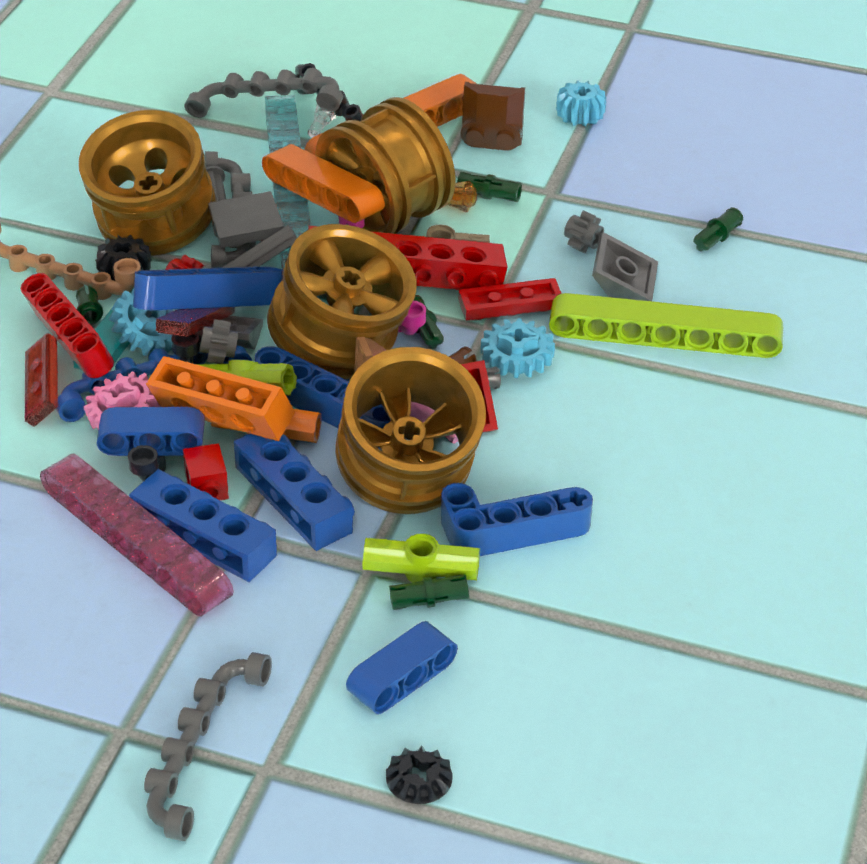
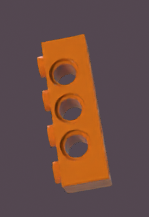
M166 356L162 357L146 383L160 407L196 408L204 414L205 421L278 442L296 413L283 389L279 386Z

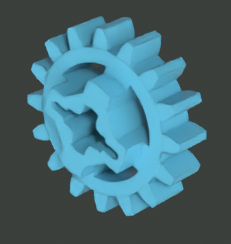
M134 289L131 293L125 290L111 308L113 312L109 320L115 322L111 329L112 332H120L122 336L119 342H130L131 351H134L137 347L141 348L144 356H147L150 350L153 351L159 348L169 353L172 350V335L176 331L182 330L184 325L183 322L178 321L182 315L181 311L134 308Z
M518 318L516 322L511 324L509 320L505 319L503 326L494 323L492 324V331H484V338L481 339L480 353L482 354V360H485V363H489V368L496 366L501 369V376L510 372L514 378H518L522 373H525L527 377H532V371L535 370L543 373L544 365H552L555 343L553 342V334H546L545 326L535 328V321L525 324L521 318Z

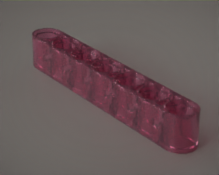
M71 453L40 472L43 487L53 499L195 615L202 617L233 596V586L221 569L76 454Z

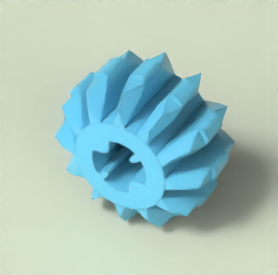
M577 80L575 84L566 83L565 87L560 88L557 94V116L561 117L565 123L572 122L573 126L582 124L586 127L588 123L597 124L598 120L603 119L606 111L605 91L601 90L597 84L590 85L589 81L580 83Z

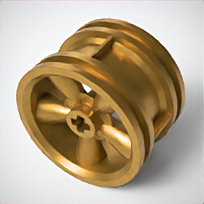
M400 97L389 98L369 108L363 114L361 121H344L322 133L317 141L316 156L376 185L382 192L385 201L384 209L365 218V224L362 229L372 232L396 234L407 226L411 216L416 218L426 217L446 206L454 195L456 184L455 169L447 143L432 119L419 106L407 99Z
M328 224L309 229L294 241L283 269V280L277 286L269 306L267 324L270 335L278 348L343 379H351L355 367L356 338H370L386 350H390L394 346L398 335V326L405 320L415 298L417 288L415 273L406 257L393 244L371 231L343 224ZM327 293L326 300L328 304L324 303L316 296ZM364 305L372 315H355L354 309L356 306Z
M399 347L383 351L369 358L356 370L348 383L336 438V461L347 485L367 503L388 512L418 514L440 507L443 488L452 483L465 484L473 464L475 451L479 445L486 419L485 402L479 385L461 364L449 356L431 349ZM411 402L427 406L435 412L422 423L419 419L410 416ZM382 404L391 421L381 429L360 419V417L373 407ZM456 434L459 447L453 452L446 455L433 450V439Z

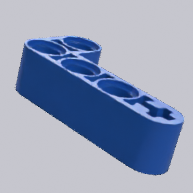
M452 483L443 488L441 492V525L451 546L480 548V556L586 534L591 527L593 498L590 492L584 488L569 487L480 505L474 490L470 486L463 483Z

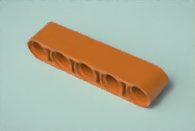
M293 144L280 148L262 158L263 170L272 182L352 223H357L383 210L385 207L383 194L376 185Z

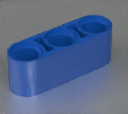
M192 407L108 408L103 411L100 417L97 447L102 453L111 456H128L131 449L140 445L155 448L158 456H183V449L202 446L205 417L200 410Z
M423 621L354 668L347 679L346 688L374 713L382 714L445 670L454 660L458 646L428 621Z

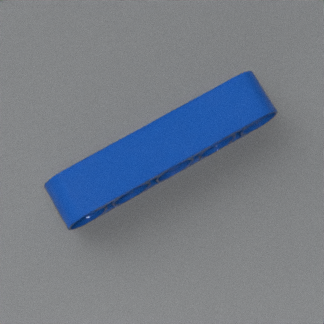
M233 267L135 271L133 307L142 310H173L270 305L277 286L283 280V270L275 267Z
M275 346L263 347L255 353V362L260 364L284 363L292 365L297 379L296 388L291 392V396H287L291 405L299 410L322 413V421L339 428L345 392L349 381ZM382 404L373 407L360 417V419L381 429L391 421Z

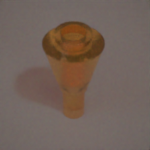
M472 182L456 183L454 195L447 205L468 212L477 200V190L473 187Z

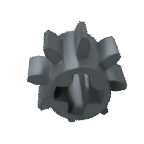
M584 210L580 217L577 215L571 216L564 229L565 237L569 238L567 245L583 253H586L588 247L592 249L597 248L599 236L604 232V227L599 225L601 219Z
M214 319L213 328L204 326L199 352L208 353L207 362L224 364L225 357L234 358L238 332L230 331L231 322Z

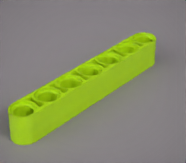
M562 293L553 299L549 320V328L552 333L563 338L761 358L775 357L783 348V321L775 314Z

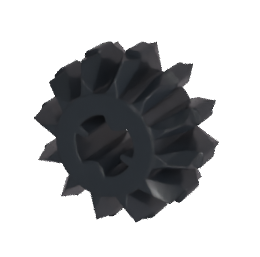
M118 235L117 239L114 240L107 238L105 244L98 246L97 259L95 260L96 269L98 272L108 273L111 276V280L114 281V264L121 259H135L139 261L141 270H150L152 261L151 251H149V246L144 244L143 239H133L132 235L126 238Z

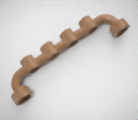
M0 241V257L9 260V266L12 271L23 272L30 266L36 268L37 273L46 274L51 280L55 279L56 276L63 277L65 287L72 291L78 290L84 285L91 286L97 291L98 300L108 299L112 294L122 295L125 290L130 293L134 288L135 271H141L139 261L132 258L121 259L114 264V281L111 280V276L106 272L93 274L84 271L82 265L78 263L65 265L56 262L51 254H41L38 256L27 252V248L23 245L8 246Z

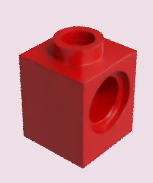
M219 443L183 449L187 484L200 491L209 493L218 500L229 499L227 471Z

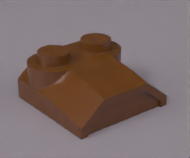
M465 82L462 128L460 132L464 143L471 147L497 150H512L520 146L523 140L525 87L513 88Z

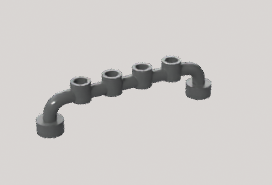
M315 68L307 69L304 76L296 78L295 74L289 70H281L277 79H270L266 73L256 71L251 80L244 81L242 76L237 73H229L224 82L212 83L205 86L199 92L191 93L184 107L191 116L203 118L211 106L209 98L217 94L236 98L239 93H250L253 96L261 97L264 92L276 91L280 95H288L291 90H303L305 93L314 94L317 89H320L316 97L319 107L326 111H336L343 100V94L339 90V85L335 79L323 76Z
M205 151L206 167L218 166L223 171L230 173L232 198L252 195V192H250V173H243L241 167L232 160L218 158V152ZM256 241L245 243L231 252H225V247L220 248V245H211V268L225 266L254 247Z
M252 652L248 659H237L222 665L213 675L212 679L199 678L194 687V700L199 703L196 709L182 708L178 717V730L183 732L180 739L172 737L165 739L161 750V759L167 763L163 770L149 769L144 782L145 792L150 793L146 804L148 816L156 825L164 828L166 838L186 841L191 833L194 823L192 807L173 804L167 811L163 806L167 797L171 798L175 794L178 776L182 768L190 765L194 755V746L199 736H204L207 733L210 725V715L215 706L222 704L228 681L235 676L244 675L247 684L264 687L271 674L272 660L270 655Z

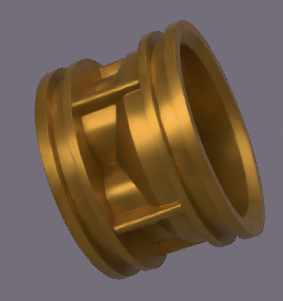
M161 110L129 112L101 125L90 135L82 147L79 156V172L85 190L92 200L93 213L105 240L107 238L117 239L118 235L122 238L132 235L133 239H143L144 244L149 246L151 256L183 248L197 239L209 226L212 219L208 203L216 201L211 178L206 170L205 156L199 135L187 120L176 114ZM165 169L160 175L155 172H149L150 170ZM127 180L134 182L132 188L125 189L119 187Z

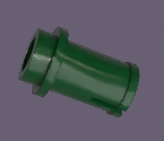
M83 286L76 292L77 310L90 325H94L102 318L103 308L98 302V294L95 288L88 286L89 294H86L85 286Z

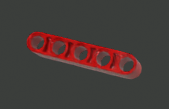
M37 273L25 279L20 289L34 313L89 378H99L106 375L114 366V360L94 328L46 274Z

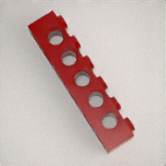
M309 226L308 230L317 226ZM373 232L393 244L406 257L415 273L417 286L460 290L504 284L508 266L503 244Z

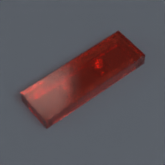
M49 333L45 334L25 352L24 418L25 422L33 427L58 407L57 338Z

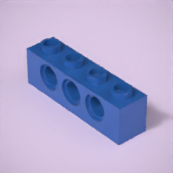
M247 434L234 440L235 468L315 551L353 533V516L355 511L350 499L342 496L332 486L329 478L321 475L312 466L308 457L304 454L301 455L292 446L286 435L283 434L279 442L254 434Z
M157 469L156 472L129 494L132 521L247 582L255 578L277 556L276 529L266 522L259 521L241 512L238 508L230 506L212 497L209 493L200 491L183 482L180 478L171 476L160 469Z

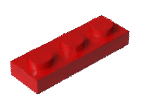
M549 278L460 289L458 300L467 321L539 311L545 312L551 310L553 299L562 293L556 279Z

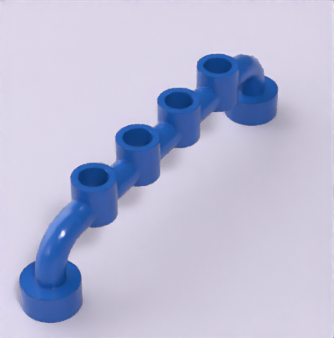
M236 346L234 358L225 357L224 364H228L229 360L252 361V358L244 347ZM159 348L149 354L147 362L136 364L132 358H122L116 363L114 371H110L99 378H89L83 372L81 380L72 382L63 389L61 395L56 399L55 408L62 420L66 422L78 421L85 415L84 406L86 405L80 394L90 392L95 395L94 387L104 386L106 378L111 381L116 380V376L119 373L122 376H128L131 372H135L137 378L143 373H146L147 376L152 375L163 356L180 360V357L175 354L168 355L166 350ZM198 352L193 356V364H205L208 359V353Z

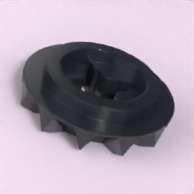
M422 745L417 751H410L404 748L400 756L391 757L390 765L386 769V783L389 790L397 798L412 804H427L440 799L450 789L453 779L449 759L441 758L438 749L433 752L425 751ZM413 767L418 768L421 772L426 771V782L418 774H412Z

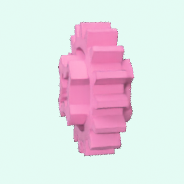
M131 372L128 376H122L119 373L116 376V380L111 381L106 378L104 386L94 387L95 395L86 396L85 399L88 404L84 406L91 427L99 430L101 414L108 408L160 407L146 385L148 381L147 374L143 373L137 378L135 372Z

